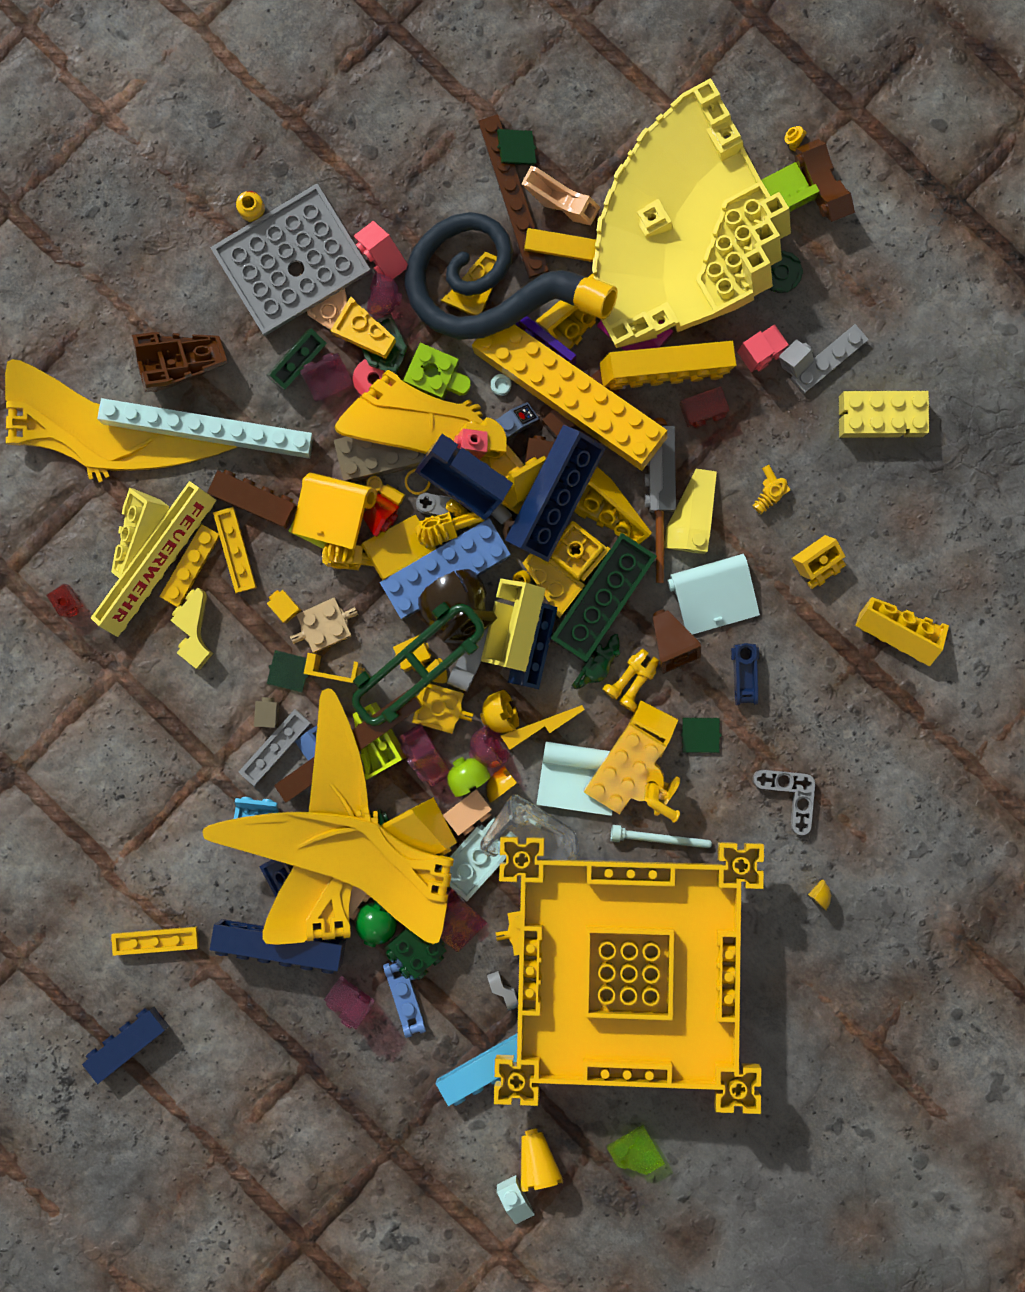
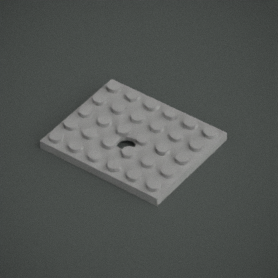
M318 184L313 185L210 247L264 337L371 273V269ZM293 262L302 263L304 265V272L300 276H292L289 273V266Z

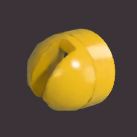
M521 570L513 575V581L530 583L531 575L527 573L528 571Z

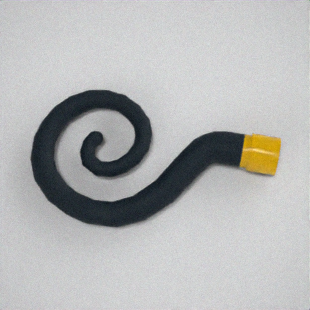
M473 212L452 215L435 224L415 245L407 262L404 285L411 307L431 329L457 340L485 338L513 326L537 308L554 299L576 306L580 311L604 320L611 314L618 294L617 288L595 278H586L574 272L557 270L541 274L500 305L478 315L457 317L444 312L429 296L426 286V270L434 252L447 239L466 231H481L490 236L498 252L493 268L484 277L468 282L460 278L459 271L469 263V253L460 252L454 256L447 266L446 281L456 293L466 296L477 295L495 287L505 277L512 263L513 248L509 234L496 220L487 215Z

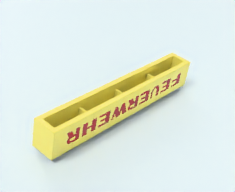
M188 482L92 615L91 619L98 626L119 637L121 632L126 629L132 617L139 611L144 600L150 596L157 582L163 578L170 564L175 561L180 550L188 543L189 538L200 526L206 514L211 511L216 499L192 482Z

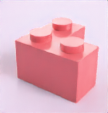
M374 221L354 235L358 242L356 247L370 262L373 261L375 263L374 270L380 278L384 276L390 282L406 270L408 264L389 234Z
M774 324L764 332L760 331L743 342L737 353L751 373L756 369L760 372L769 365L768 363L772 361V358L778 360L789 344Z

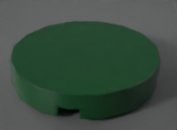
M781 251L782 260L771 265L773 287L769 288V290L776 293H788L800 283L803 268L797 256L791 252Z

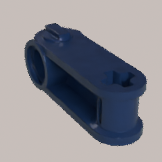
M749 643L734 644L733 648H731V660H733L735 705L739 706L740 703L758 705L757 660H759V647H756V644ZM743 648H747L750 651V656L746 660L740 656V651ZM742 695H751L750 697H742Z

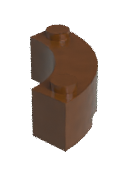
M817 139L795 148L797 153L795 162L799 168L801 167L809 186L816 184L819 189L815 202L819 207L821 215L823 217L826 216L833 222L855 213L851 192L844 187L840 180L837 181L832 175L834 167L826 143Z

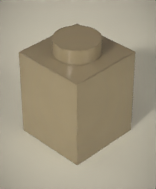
M262 697L261 701H256L254 726L278 728L280 702H274V698Z

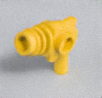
M770 465L762 468L767 479L762 483L764 486L763 494H760V497L757 498L758 501L755 500L753 508L760 514L766 512L769 506L779 502L782 496L790 491L787 480L784 478L777 479Z

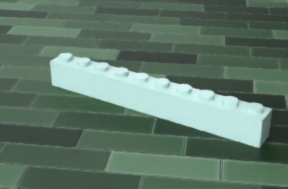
M101 398L97 417L103 425L309 459L313 444V435L309 432Z

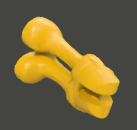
M641 649L636 655H632L627 662L628 668L613 685L606 684L602 689L612 699L617 700L627 683L637 674L628 691L618 701L619 704L632 712H635L637 709V704L635 703L636 694L647 679H653L660 661L653 656L644 668L641 663L644 662L645 657L649 653L645 649Z

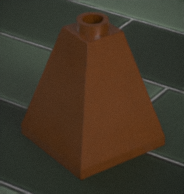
M662 609L653 614V625L662 674L701 658L700 642L668 610Z

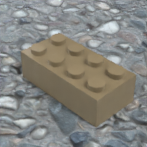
M350 437L334 440L342 478L344 481L352 483L369 479L371 476L379 477L416 468L425 456L424 453Z

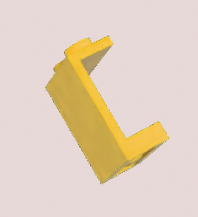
M307 653L304 674L353 683V680L364 672L365 668L362 667V663L354 661L351 678L320 673L318 671L321 656Z

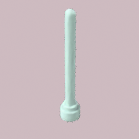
M612 825L611 828L612 842L631 839L700 848H711L712 842L705 839L627 831L625 828H621V825Z

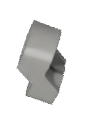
M499 971L488 974L487 978L492 993L504 997L508 1011L517 1008L518 997L515 989L503 984Z

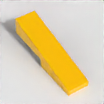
M582 705L503 734L501 738L510 750L543 727H546L548 732L551 733L585 709Z

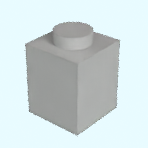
M796 339L779 356L781 367L795 378H798L814 362L812 348L807 343H801Z

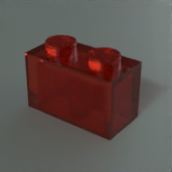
M722 387L683 399L679 404L687 427L693 426L694 429L706 425L705 422L711 419L714 422L726 418L725 415L729 412Z

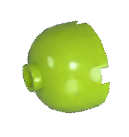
M461 757L452 763L454 767L450 769L447 781L454 796L460 797L470 793L469 789L475 786L478 788L483 785L491 776L483 762L475 758L465 760L464 757Z

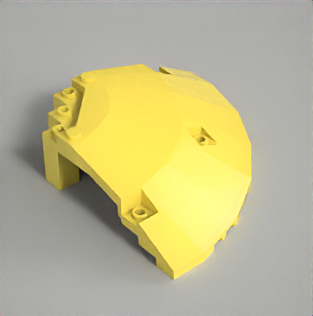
M711 78L682 93L670 104L671 108L663 115L660 114L656 117V121L648 129L645 128L641 132L633 150L628 152V157L624 164H621L615 172L612 187L609 189L604 202V209L598 218L592 271L595 279L615 286L618 291L616 304L611 314L602 320L616 348L657 338L658 334L673 326L677 332L714 319L754 301V296L773 287L771 265L782 260L780 239L791 234L789 207L780 192L772 196L768 193L743 147L741 135L733 124L730 113L722 102L720 93ZM651 217H655V218H656V219H654V220H652V221L649 220ZM659 320H665L663 324H658Z

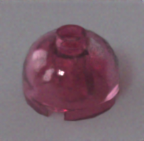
M375 273L370 285L371 293L367 300V312L374 316H385L390 314L396 305H400L402 293H398V285L393 278L382 273Z
M487 725L472 735L469 745L470 758L476 759L487 768L500 766L508 762L509 759L507 748L503 749L500 742H504L500 734L491 730Z

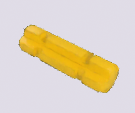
M450 499L445 504L446 510L453 513L455 517L470 513L463 506L458 505L459 503L454 499ZM479 523L474 524V525H471V526H468V528L472 529L473 527L477 526Z

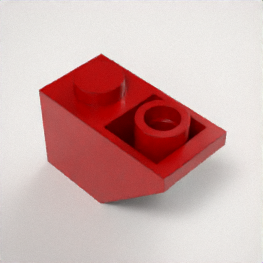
M377 494L374 506L371 509H366L363 515V519L374 536L377 537L381 532L386 533L390 525H394L399 516L396 514L399 506Z

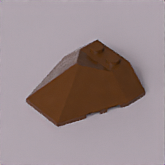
M160 332L132 335L144 392L166 390L227 364V358L219 336L193 334L192 338L180 337V334L173 333L172 337L160 336Z

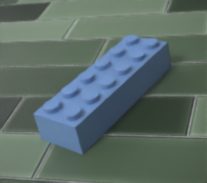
M489 518L384 579L380 584L399 617L404 620L420 611L418 607L419 596L427 586L438 578L453 571L456 573V570L470 569L479 576L510 558L511 554Z

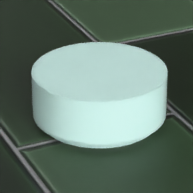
M504 374L495 375L491 380L492 392L498 396L507 395L511 390L510 378Z

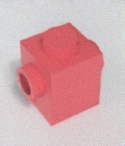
M463 428L454 438V442L458 444L457 447L459 449L462 447L468 450L478 459H481L487 453L486 431Z

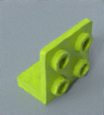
M796 162L761 180L770 196L780 192L790 212L815 200L819 193L816 184L809 186Z

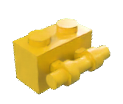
M826 535L791 558L799 574L810 579L807 582L810 589L823 585L826 579L832 575L836 576L846 566L842 560L846 556L837 539Z

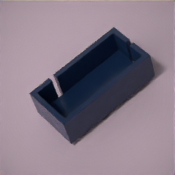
M441 434L425 454L415 472L483 520H486L504 500L513 483L489 467L488 464L476 458L468 450L462 447L459 449L457 447L458 444L451 438Z

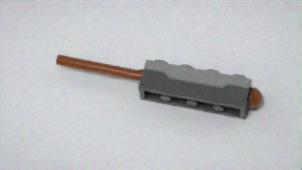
M658 417L653 421L667 430V439L646 465L648 466V474H645V486H648L649 495H645V507H649V513H654L656 516V583H664V513L675 512L676 510L675 426H667L666 420Z

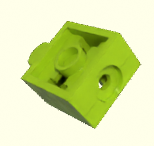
M423 343L419 344L403 380L417 390L441 400L445 399L448 391L464 396L471 388L468 376L457 372L460 365L459 359Z

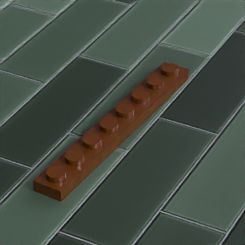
M497 114L478 120L528 278L540 276L549 272L544 254L524 251L527 229H535L515 165L501 163L500 149L497 148L499 145L497 130L503 128Z

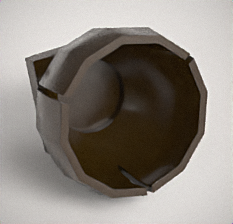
M470 569L456 570V573L453 571L438 578L427 586L418 598L420 612L430 626L437 620L432 611L443 602H446L450 608L457 604L470 606L482 620L484 629L497 619L494 611L485 610L487 593L483 581L477 573ZM461 612L439 629L444 631L439 636L443 643H463L474 635L476 627L468 616Z

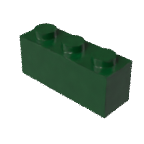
M312 328L308 329L266 376L281 390H285L327 343Z

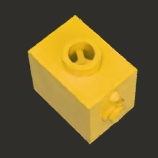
M418 636L394 646L393 649L396 655ZM425 642L413 652L424 667L425 663L431 661V653L428 651L429 646ZM407 659L400 663V668L404 672L412 669L414 672L416 671Z

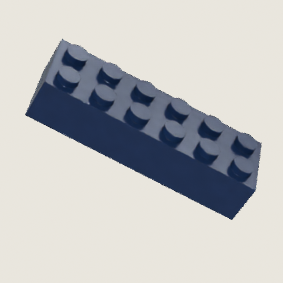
M563 425L505 540L549 562L606 447L582 432Z
M221 919L213 926L210 950L215 951V954L219 956H228L229 953L235 954L238 959L248 960L249 957L258 958L257 961L262 963L277 961L279 965L291 967L292 964L300 965V968L304 970H313L314 967L320 968L321 972L328 974L338 971L343 964L347 939L322 940V938H315L313 941L274 945L264 942V926Z

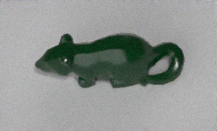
M618 634L610 637L605 648L602 649L600 644L593 652L596 656L588 659L580 674L571 685L574 689L578 690L588 683L601 682L607 677L614 657L620 655Z

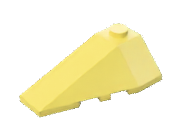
M695 469L666 527L664 549L706 554L708 552L716 471Z
M129 488L123 505L124 525L123 527L119 526L118 531L121 542L115 548L111 572L118 578L121 577L170 507L160 499L133 488Z

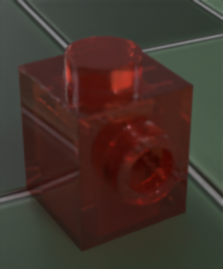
M67 584L59 586L46 595L61 617L71 618L79 613L78 609L83 607L71 586Z

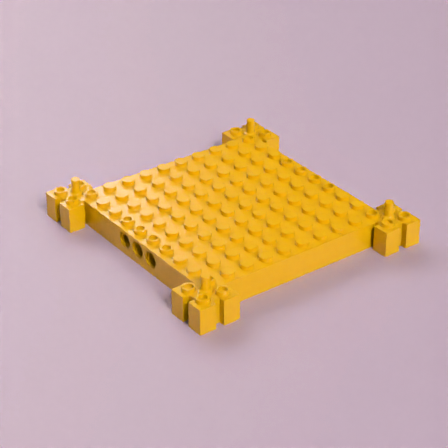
M500 837V855H506V862L500 863L499 881L517 882L518 875H521L517 1062H514V1055H496L494 1077H501V1081H496L494 1085V1104L512 1105L513 1098H520V1105L538 1106L539 1083L713 1089L716 1112L734 1113V1106H741L743 1113L761 1114V1095L758 1090H754V1086L761 1087V1067L759 1064L741 1063V1070H739L741 882H743V887L763 889L764 871L757 869V862H764V844L744 843V849H737V843L718 842V860L724 861V864L538 859V856L545 855V838L527 837L525 844L519 843V837Z

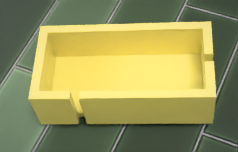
M844 391L839 396V415H843L839 419V438L901 437L902 435L904 437H924L929 433L928 391Z
M500 579L496 597L515 603L514 606L495 601L493 611L497 619L488 628L481 657L482 662L526 672L546 588L525 582Z

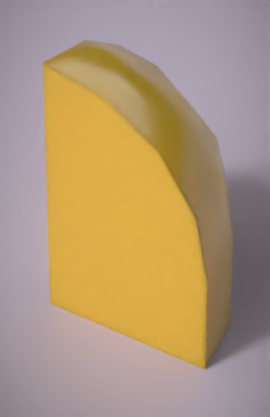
M505 766L496 771L488 780L486 793L490 803L517 784Z
M822 879L808 895L824 910H827L831 902V892L827 883Z

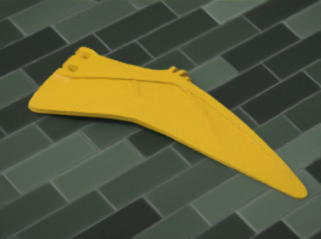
M14 359L7 362L5 400L7 401L6 409H8V416H6L8 437H6V444L36 446L62 453L87 467L89 480L93 479L92 472H95L100 483L103 482L100 472H103L105 478L110 477L107 470L136 471L172 467L216 456L237 448V446L103 425L97 419L100 404L93 403L57 379L25 362ZM17 410L23 411V416H17ZM17 431H23V437H17Z
M387 370L382 374L381 379H377L369 387L367 393L364 392L341 415L334 428L342 436L426 454L441 434L454 441L455 436L460 433V429L466 422L476 421L481 424L483 420L480 417L483 414L481 411H477L481 409L479 404L469 407L472 404L470 399L462 404H456L435 398L408 385L398 375ZM507 444L506 453L500 459L487 457L479 459L503 476L509 475L508 472L518 466L520 468L524 466ZM503 500V501L501 502V504H503L504 506H506L507 508H509V506H508V504L506 503V501ZM523 503L510 510L518 515Z
M327 688L322 690L319 699L309 812L357 817L356 811L361 810L362 816L365 817L363 807L368 806V798L359 750L349 721L336 693L332 689ZM293 866L267 916L263 928L264 942L266 944L281 945L313 941L315 938H322V940L335 939V937L339 936L350 938L349 903L353 886L331 876ZM342 921V928H335L334 922ZM313 923H320L321 929L313 930Z
M368 806L363 807L365 817L362 816L361 810L356 811L357 817L314 812L269 813L208 825L202 831L204 839L210 842L331 876L360 888L396 920L424 941L435 944L440 940L448 900L446 892L447 887H450L452 875L450 868L453 866L454 859L426 853L401 842L378 823V811H373V818H371ZM436 864L442 865V869H435ZM432 885L439 886L438 891L432 890Z

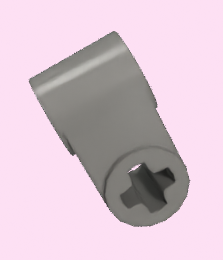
M423 493L416 500V508L422 514L431 516L442 515L449 512L446 510L445 504L453 498ZM424 499H429L428 503L431 504L427 508H423V504L420 503Z

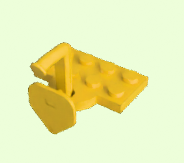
M629 723L584 789V793L619 815L632 798L637 801H646L647 805L654 809L655 816L661 813L671 819L673 823L677 822L680 817L679 810L675 811L666 806L680 784V778L675 777L670 783L665 782L661 767L656 764V761L665 750L666 744L634 724Z

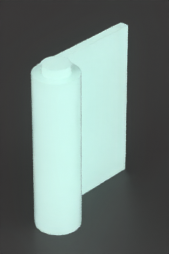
M744 554L670 574V579L667 580L670 591H674L677 595L684 627L692 635L760 615L748 563Z
M545 742L536 805L612 816L610 808L584 793V789L610 751Z

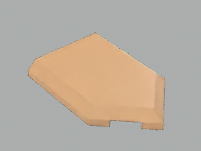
M345 288L307 311L308 316L331 330L348 302Z

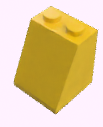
M434 797L381 825L388 833L401 842L433 855L439 853L440 856H443L452 851L450 847L457 843Z

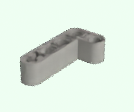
M489 627L485 629L483 637L477 643L479 648L471 655L465 653L458 659L447 681L448 684L468 692L481 663Z

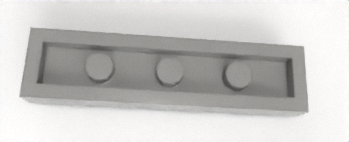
M854 324L814 358V362L798 378L792 376L790 379L805 394L869 339Z
M294 709L241 768L239 773L253 786H256L308 728L311 722L297 709Z

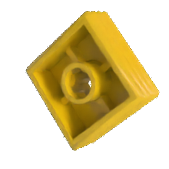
M572 521L564 530L551 559L577 580H580L605 550V547L576 522ZM579 546L580 554L572 555L571 548H578Z

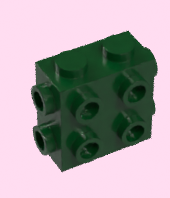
M408 928L404 929L384 947L387 951L385 954L388 959L393 963L396 962L400 967L399 972L402 976L410 980L422 979L428 973L427 968L432 964L434 966L439 964L444 959L443 954L447 951L444 948L445 943L441 938L438 943H428Z

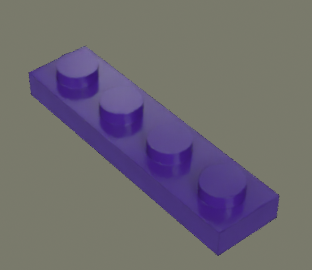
M528 316L515 324L571 364H576V354Z

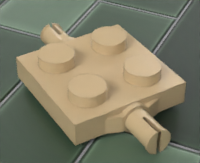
M334 597L296 614L301 624V632L290 636L293 644L305 639L309 643L312 652L317 653L352 637L348 627V619L359 614L356 607L344 612Z

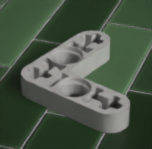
M772 770L756 771L752 778L756 787L793 792L791 829L798 835L809 833L812 826L815 780L813 777L803 773ZM762 773L767 778H773L772 774H775L773 780L774 787H771L772 782H764L761 785L757 778L761 777ZM782 775H786L789 778V784L786 787H781L778 784V779ZM793 776H796L795 780L803 781L804 777H806L810 785L803 789L802 785L795 784V789H792L794 784ZM801 798H805L808 801L809 805L806 810H800L797 807V802ZM796 812L808 814V817L803 816V823L806 824V828H802V831H799V828L796 827V823H800L801 816H796Z

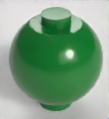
M376 901L363 906L355 919V929L358 936L364 940L365 945L371 947L388 942L397 930L398 921Z

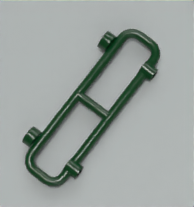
M443 602L432 611L437 620L371 677L367 671H364L353 680L358 689L353 694L352 706L365 723L371 726H379L386 721L389 724L399 717L398 710L465 653L471 655L479 648L477 643L484 635V624L470 606L457 604L450 608L446 602ZM461 612L465 613L475 625L476 632L432 671L428 672L413 652L454 616ZM407 659L422 679L396 702L386 708L378 717H371L362 706L361 697L402 661Z

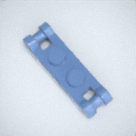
M390 963L384 964V972L394 998L405 1037H412V1034L420 1032V1034L427 1032L411 980L409 978L405 979L403 976L394 977L393 973L400 969L397 963L391 965ZM415 1018L417 1024L410 1026L408 1020Z

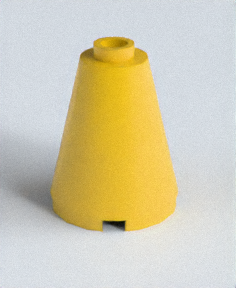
M537 1128L526 1130L525 1135L521 1136L522 1192L529 1191L528 1189L530 1188L538 1190L563 1183L562 1175L543 1132H538Z

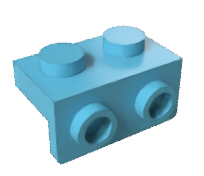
M250 797L235 799L234 819L279 813L278 803L270 799H263L262 801L254 800Z

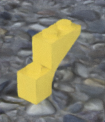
M197 588L188 593L185 598L187 601L183 606H178L172 613L174 617L171 621L190 636L188 639H183L179 644L178 648L180 649L177 654L194 668L201 669L214 653L206 647L201 637L207 594L202 589Z

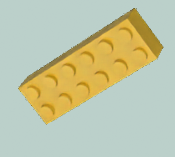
M733 341L610 352L600 362L603 386L610 387V390L621 389L625 385H630L631 388H638L645 383H650L651 386L662 385L665 381H671V384L682 383L685 379H691V382L702 381L705 377L717 380L723 378V375L730 373V370L737 366Z

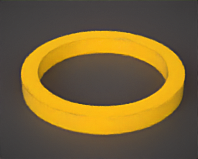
M413 469L405 476V487L410 493L420 495L429 489L431 483L428 481L427 487L423 491H412L408 487L407 480L415 472L416 469Z

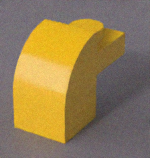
M486 417L481 424L476 421L466 422L460 429V431L464 428L487 432V453L483 457L500 459L506 453V434L503 427L497 421Z

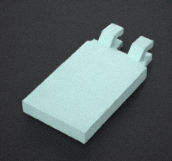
M493 817L485 827L483 825L477 826L450 856L454 859L453 866L450 868V873L452 874L450 887L465 901L472 897L498 868L500 863L506 859V855H500V840L492 834L500 824L496 817ZM509 831L505 837H516V835Z

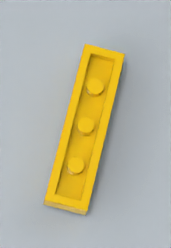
M230 507L213 512L235 593L257 588L235 508Z
M202 524L200 525L159 597L177 607L182 604L219 540L220 536L218 533Z
M198 926L111 934L113 956L199 948Z

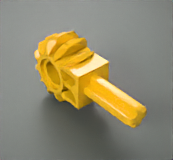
M450 512L438 516L432 515L418 522V525L415 527V533L421 545L435 547L439 544L442 545L443 542L457 538L456 530L483 522L484 520L473 512L451 518Z
M327 543L322 551V563L333 569L359 570L361 565L373 566L368 555L362 552V546L356 545L355 550Z

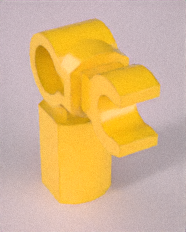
M371 476L367 480L366 486L374 488L377 494L378 492L381 493V496L400 506L405 498V494L389 484L383 485L382 480L377 476Z

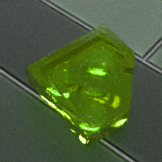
M644 1125L607 1145V1149L617 1167L635 1170L638 1173L648 1175L665 1165Z

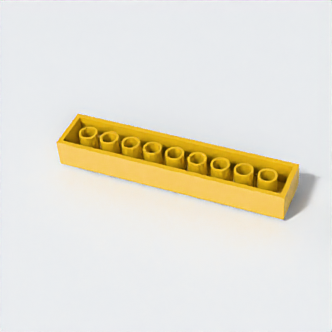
M515 324L485 338L476 339L472 344L475 355L552 409H555L641 471H643L667 439V430Z

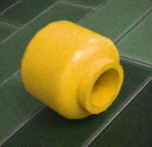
M246 191L238 196L236 208L244 220L253 222L264 215L265 205L257 193Z

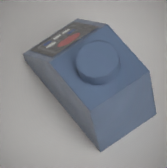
M526 402L509 410L495 421L503 427L506 434V442H508L537 422L539 418L529 403Z

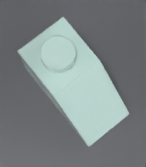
M516 1175L497 1184V1194L505 1211L515 1224L535 1215L525 1193L521 1190V1184Z

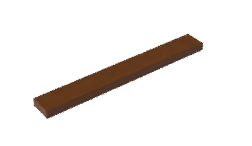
M404 692L402 695H400L399 697H397L395 700H393L392 702H390L389 704H387L385 707H383L382 709H380L378 712H376L375 714H373L371 717H374V718H375V717H378L386 708H388L389 706H391L394 702H396V701H397L401 696H403L406 692ZM417 696L397 711L399 717L389 724L386 721L379 726H371L362 722L352 729L358 750L361 751L423 707ZM314 757L274 785L285 803L312 785Z

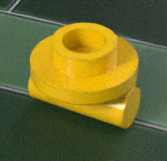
M800 126L792 127L787 131L785 142L792 151H796L795 148L799 147L807 132Z

